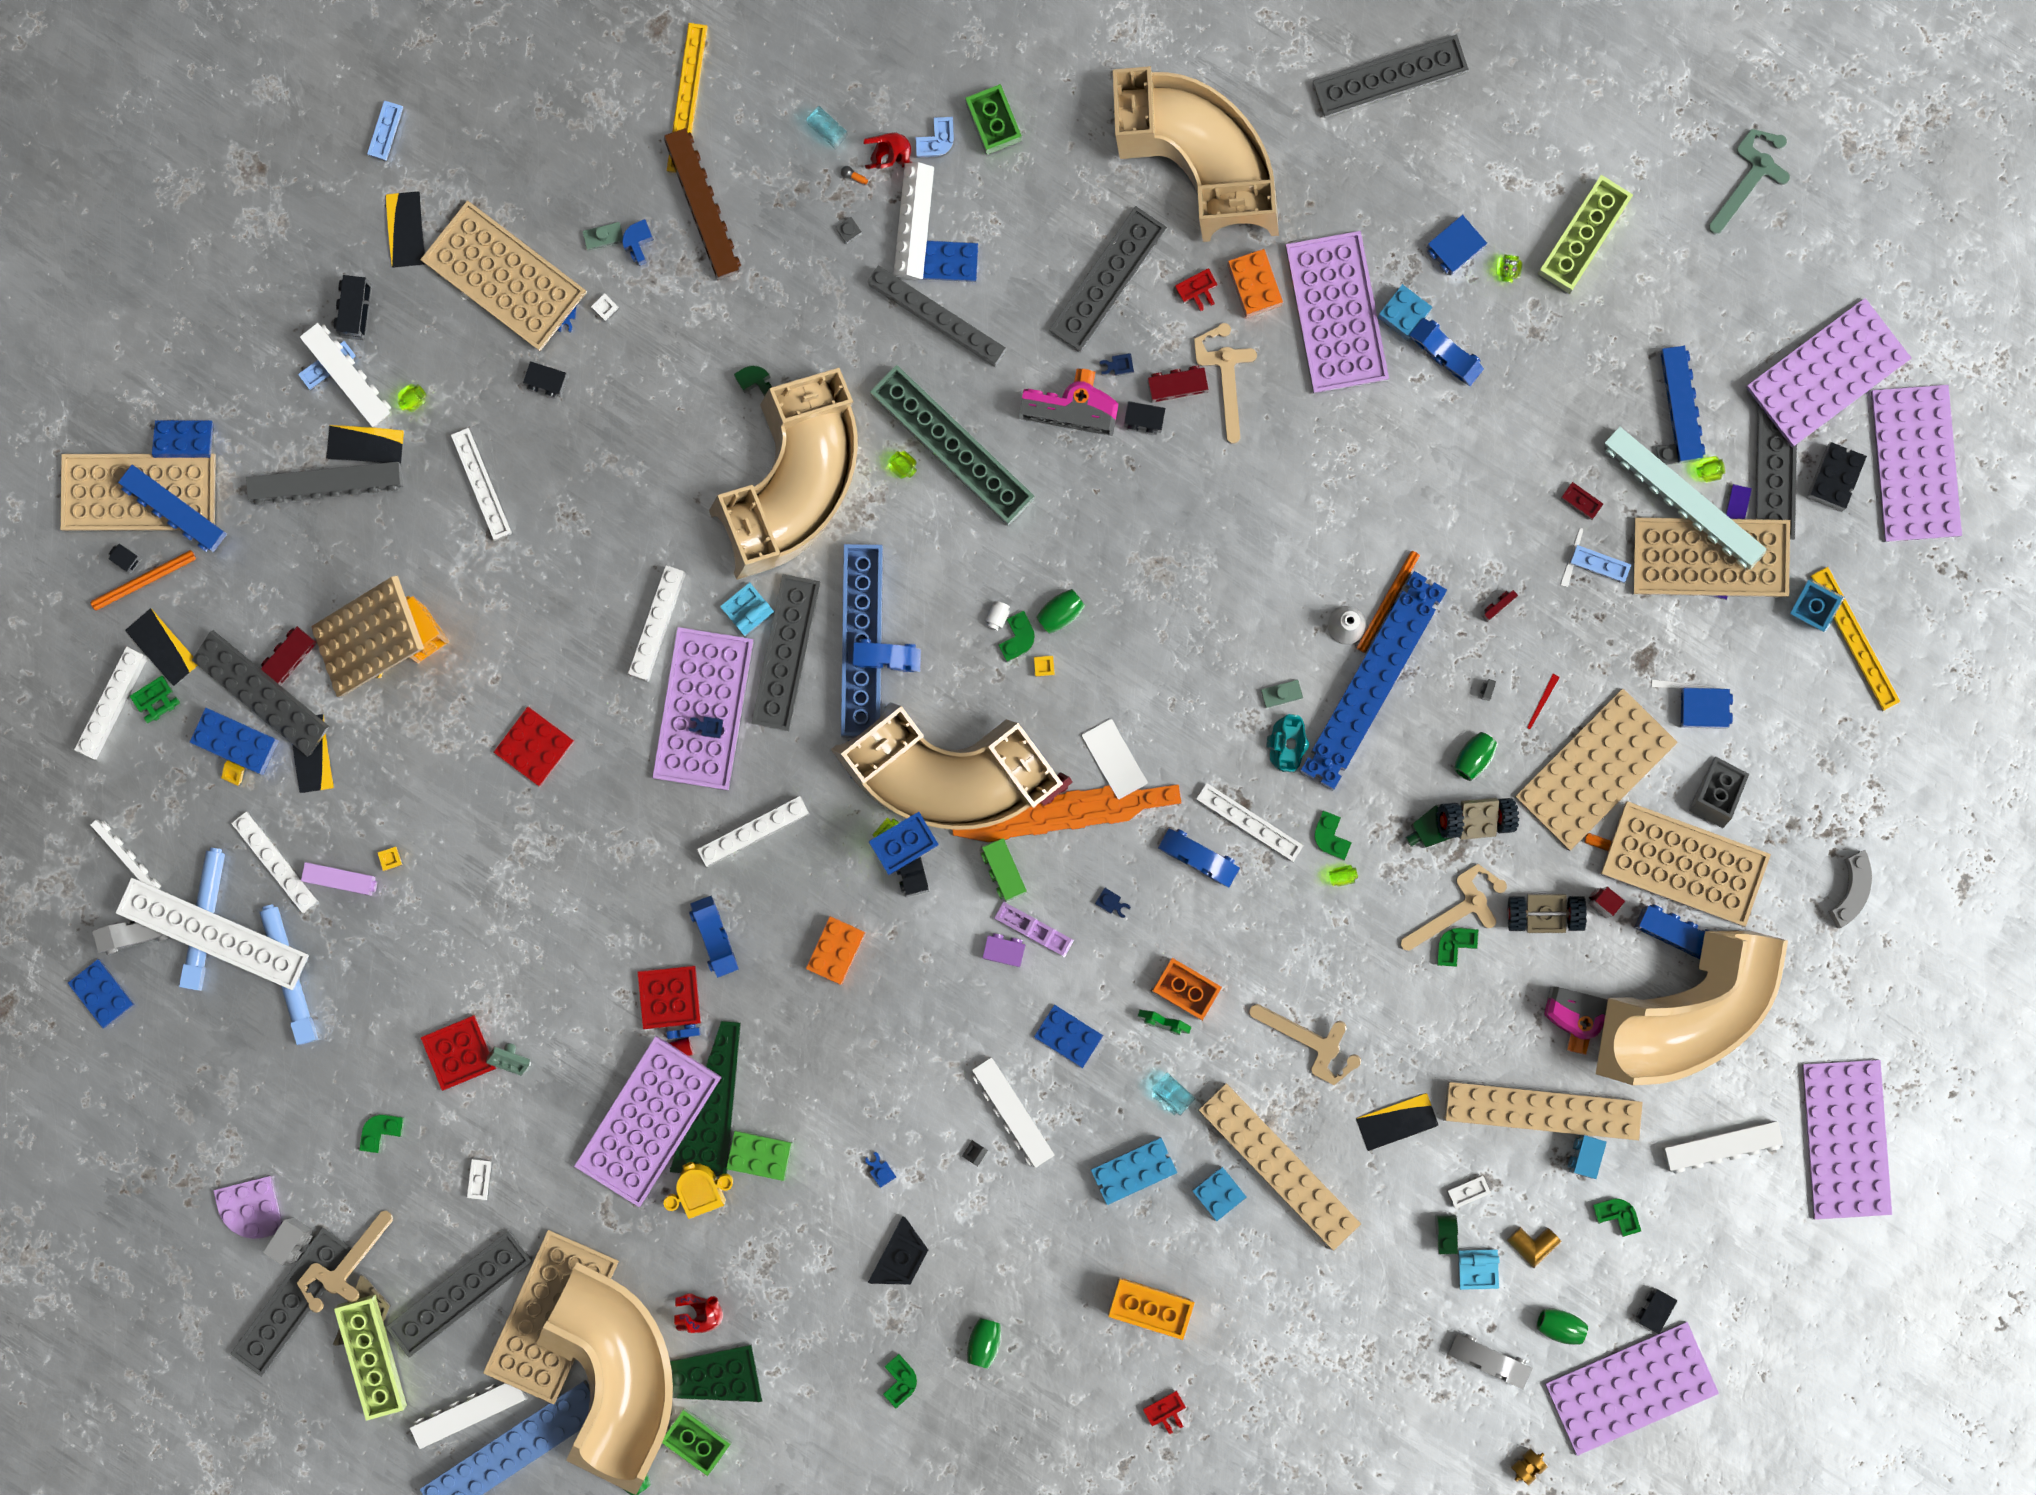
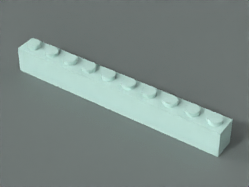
M1619 427L1605 442L1604 448L1607 455L1611 458H1617L1620 461L1619 464L1625 470L1630 469L1635 473L1634 477L1638 481L1647 483L1649 485L1648 488L1654 494H1660L1668 506H1674L1678 509V514L1681 517L1690 519L1693 522L1692 525L1701 532L1703 530L1708 535L1707 538L1714 544L1718 543L1721 545L1723 552L1728 556L1733 555L1742 568L1745 569L1747 567L1751 570L1766 553L1767 549L1623 428Z

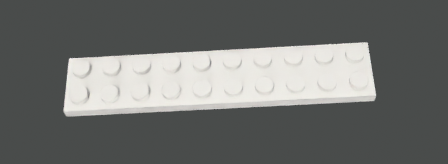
M131 878L116 911L118 915L290 990H294L309 957L306 953L134 878Z

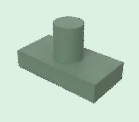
M620 222L583 231L587 250L623 242Z
M1298 680L1261 689L1266 708L1303 699Z
M508 1043L504 1046V1050L494 1047L487 1056L486 1063L522 1076L529 1066L530 1059L516 1055V1046Z

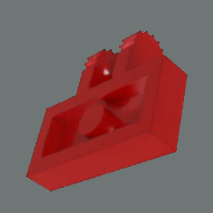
M1208 268L1175 285V288L1183 303L1194 299L1199 311L1204 310V305L1198 296L1204 293L1210 306L1214 305L1215 303L1209 290L1218 284Z
M1177 1390L1143 1408L1152 1427L1163 1422L1169 1435L1173 1433V1429L1166 1419L1172 1415L1179 1428L1184 1427L1177 1413L1185 1409L1186 1406Z

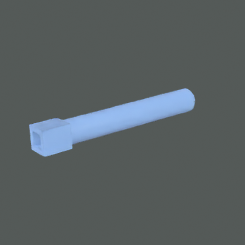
M210 847V851L205 853L196 906L214 913L225 854L221 853L222 849ZM190 945L188 946L179 987L202 991L206 968H204L206 952Z
M273 904L262 907L263 911L259 913L266 936L289 946L278 907H274ZM298 979L294 990L281 986L291 1018V1027L296 1044L303 1045L319 1040L313 1019L309 1014L300 980Z

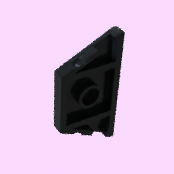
M902 1216L868 1283L911 1285L929 1249L906 1217Z

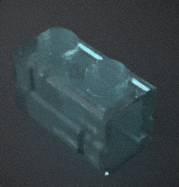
M820 106L806 119L807 124L834 149L848 136L847 131L842 126H839V123Z
M1167 1072L1151 1089L1154 1092L1152 1096L1159 1102L1163 1100L1168 1104L1166 1109L1174 1116L1176 1114L1181 1115L1196 1099Z

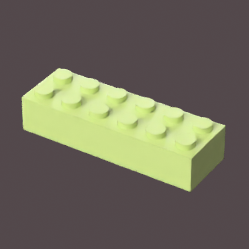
M1600 175L1538 272V275L1570 294L1633 194Z
M376 1295L360 1298L353 1303L345 1302L338 1304L334 1310L366 1421L403 1411L407 1404Z

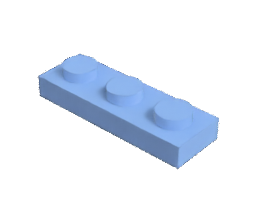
M384 101L367 153L368 156L387 161L403 106Z
M345 341L340 343L343 347L341 352L345 356L349 354L354 359L356 355ZM319 360L298 374L309 390L330 376Z
M1579 545L1576 546L1570 562L1572 565L1625 583L1631 564Z

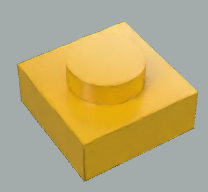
M1053 656L1034 657L1036 677L1055 675Z
M227 760L224 764L221 778L239 786L242 782L245 767Z
M397 847L378 852L383 871L402 866Z

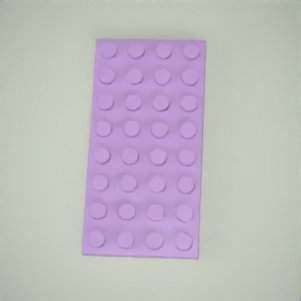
M1361 231L1286 244L1313 393L1389 380Z
M1864 298L1747 385L1746 388L1791 447H1794L1909 361L1911 356L1867 299Z
M1949 385L1872 390L1884 542L1961 537L1962 528Z
M677 628L653 779L729 791L754 639ZM695 717L700 722L704 721V717L723 719L721 739L701 736L702 730L690 732L689 728L697 727V723L690 721V718Z
M655 1036L574 1167L640 1208L718 1084L721 1076L658 1036Z
M1881 1060L1803 1064L1813 1218L1831 1219L1892 1215Z
M1688 1322L1679 1324L1545 1383L1577 1456L1719 1394Z

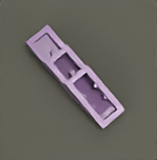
M1005 902L1002 903L994 918L1063 957L1066 956L1074 941Z

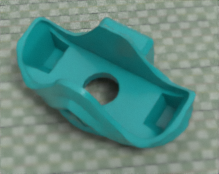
M1287 714L1279 719L1273 726L1272 735L1267 736L1266 747L1270 748V761L1282 772L1297 770L1303 755L1309 747V741L1305 734V725L1299 715ZM1292 738L1295 740L1296 746L1294 749L1286 747L1287 739Z

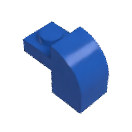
M645 219L629 226L623 235L625 251L633 249V251H630L634 262L638 261L640 266L647 263L640 246L654 240Z

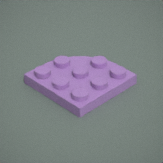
M271 1176L213 1190L221 1219L231 1231L240 1236L253 1239L275 1235L282 1224Z

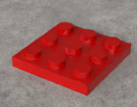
M527 707L495 749L494 753L540 787L574 743V740L530 707Z
M696 966L638 972L643 1029L701 1024Z
M475 1015L421 1037L442 1091L497 1069L495 1066L486 1063L490 1051Z

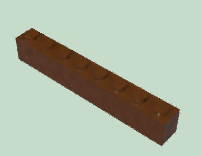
M686 128L664 135V142L717 281L738 274L741 263L738 256L734 257L732 251L734 249L731 238L728 239L725 232L728 231L726 223L720 220L719 214H721L718 203L714 204L712 199L714 192L711 185L708 186L706 183L707 173L705 168L700 167L699 161H701L698 150L694 151L692 146L694 139L691 132L688 133Z

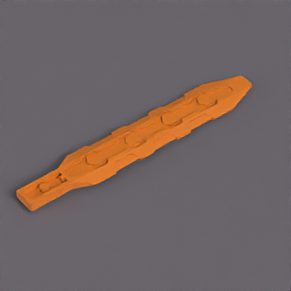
M1179 784L1145 790L1137 789L1121 799L1117 798L1110 785L1086 791H1068L1066 794L1057 795L1050 804L1045 806L1037 804L1034 808L1029 807L1017 816L989 827L964 830L952 829L953 836L994 842L1003 838L1007 840L1010 837L1030 834L1041 835L1063 829H1081L1096 824L1127 822L1144 809L1181 804Z

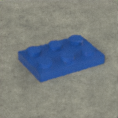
M927 241L922 280L976 282L978 243Z
M155 420L152 447L153 458H210L213 421Z
M920 812L915 813L868 841L888 875L939 846Z
M97 959L68 982L69 986L102 1028H106L135 1005L100 959Z
M1054 1005L1034 1037L1083 1068L1103 1035Z

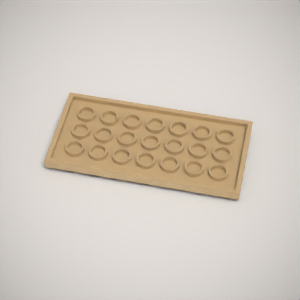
M468 200L420 259L539 351L542 350L587 293L584 288Z
M62 454L61 531H183L179 527L174 529L167 524L168 519L162 516L159 518L152 513L153 508L148 504L144 507L137 502L138 497L133 493L129 496L121 490L123 486L118 482L132 464L215 525V454H211L210 458H153L152 454Z
M1635 518L1634 595L1789 597L1790 520L1732 519L1767 549L1763 557L1749 570L1747 567L1745 569L1742 568L1733 555L1728 556L1724 553L1721 545L1711 542L1703 530L1701 532L1692 525L1693 522L1688 518Z
M398 576L390 577L311 626L337 697L348 694L424 649Z
M1622 689L1515 798L1571 851L1678 742L1633 697Z
M1627 801L1600 874L1746 927L1771 854Z
M548 1230L483 1374L555 1405L575 1358L570 1361L537 1345L536 1343L541 1331L555 1308L577 1262L612 1279L619 1261Z

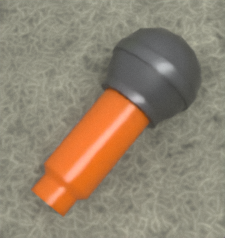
M844 166L841 169V176L843 178L853 179L867 185L869 180L854 172L850 166Z

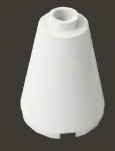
M1350 606L1340 607L1331 614L1328 621V630L1336 642L1353 644L1363 637L1366 631V620L1358 609Z

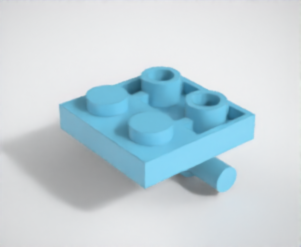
M750 582L720 606L744 636L774 613L769 604Z
M1497 1249L1458 1250L1460 1290L1499 1289L1498 1264L1500 1259Z

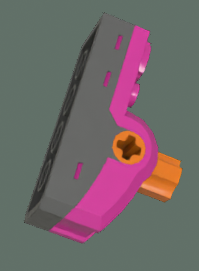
M1082 368L1076 369L1074 383L1065 389L1062 398L1058 397V394L1047 392L1044 395L1039 390L1024 389L1019 419L1113 436L1118 403L1106 393L1093 387L1094 371ZM1080 396L1083 397L1082 401H1078Z
M1553 986L1550 987L1544 1015L1557 1027L1569 1033L1568 1051L1586 1055L1590 1039L1596 1037L1604 1026L1608 999ZM1580 1021H1583V1023L1586 1024V1027L1580 1025Z

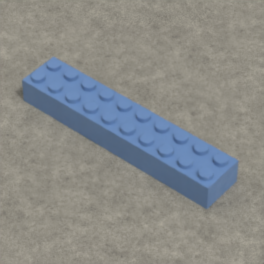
M844 544L841 737L843 738L857 737L881 717V669L853 666L854 642L859 643V639H869L871 643L882 644L883 545Z
M585 1380L557 1398L555 1405L548 1404L422 1487L420 1491L423 1495H483L581 1430L589 1411L590 1387L588 1382Z

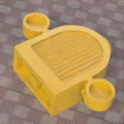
M689 1162L683 1165L684 1170L681 1172L677 1182V1195H667L663 1203L667 1210L674 1211L681 1202L688 1219L725 1205L726 1199L722 1190L727 1191L731 1189L733 1178L729 1174H722L717 1179L709 1167Z

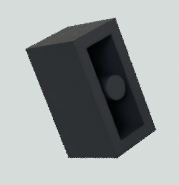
M530 361L523 384L527 386L526 389L537 393L540 390L545 392L546 396L556 398V396H562L568 375L566 372Z
M1128 401L1124 427H1127L1129 431L1138 432V429L1146 430L1147 434L1157 435V433L1162 431L1166 408Z
M1654 1288L1653 1291L1650 1290L1645 1298L1647 1301L1645 1307H1641L1637 1312L1636 1317L1638 1319L1636 1322L1660 1334L1678 1300Z

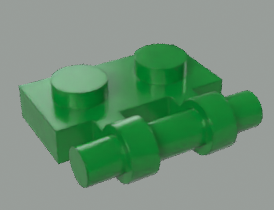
M164 676L158 677L130 695L139 712L142 713L147 709L150 713L144 717L147 723L153 720L157 721L162 714L167 711L171 712L175 709L176 705L180 704L177 697L169 700L167 697L173 693V690ZM162 700L164 705L155 710L153 705Z

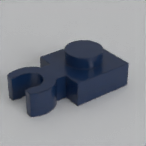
M1131 353L1112 356L1113 362L1107 360L1099 362L1100 365L1108 367L1106 371H1101L1103 376L1108 375L1111 371H1114L1115 376L1134 373Z
M695 717L690 718V721L697 723L696 728H689L690 732L702 730L701 736L721 739L723 719L704 717V721L700 722Z
M1106 887L1095 903L1110 914L1113 910H1116L1121 918H1125V915L1121 913V908L1126 907L1129 910L1131 908L1126 903H1119L1121 897Z

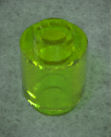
M1352 865L1333 868L1332 871H1329L1332 886L1337 885V887L1354 884L1355 879H1358L1356 867L1352 868Z

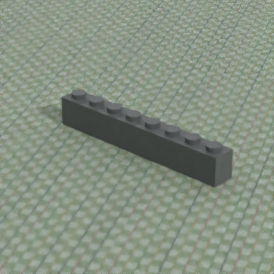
M879 265L869 278V286L994 367L997 366L1005 354L1006 347Z
M399 462L246 477L248 500L254 502V505L265 504V501L273 500V503H282L284 499L292 498V501H301L303 497L311 496V499H320L322 495L329 494L330 497H340L341 493L359 495L360 491H368V493H378L379 489L397 491L398 487H403L401 464Z

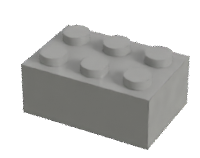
M296 1218L284 1219L263 1253L281 1265L290 1264L294 1261L297 1262L303 1253L300 1251L302 1247L307 1246L312 1240L313 1236L311 1234L313 1230Z

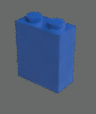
M1461 215L1428 243L1426 248L1428 249L1427 253L1432 259L1436 258L1442 271L1452 276L1484 249L1487 242L1464 215Z
M1681 689L1680 728H1729L1733 722V714L1730 713V705L1733 704V694H1730V689Z

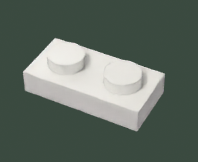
M472 1159L467 1198L487 1200L492 1161Z
M1483 1175L1447 1190L1455 1209L1491 1194Z

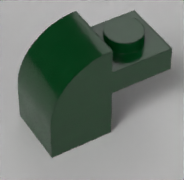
M747 366L734 374L744 393L758 386L765 397L769 388H772L769 381L765 383L771 377L762 367Z
M1455 1214L1435 1215L1438 1254H1458L1457 1216Z

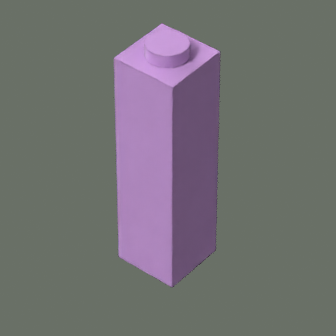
M306 862L304 864L302 882L372 896V892H375L377 888V881H375L376 877Z

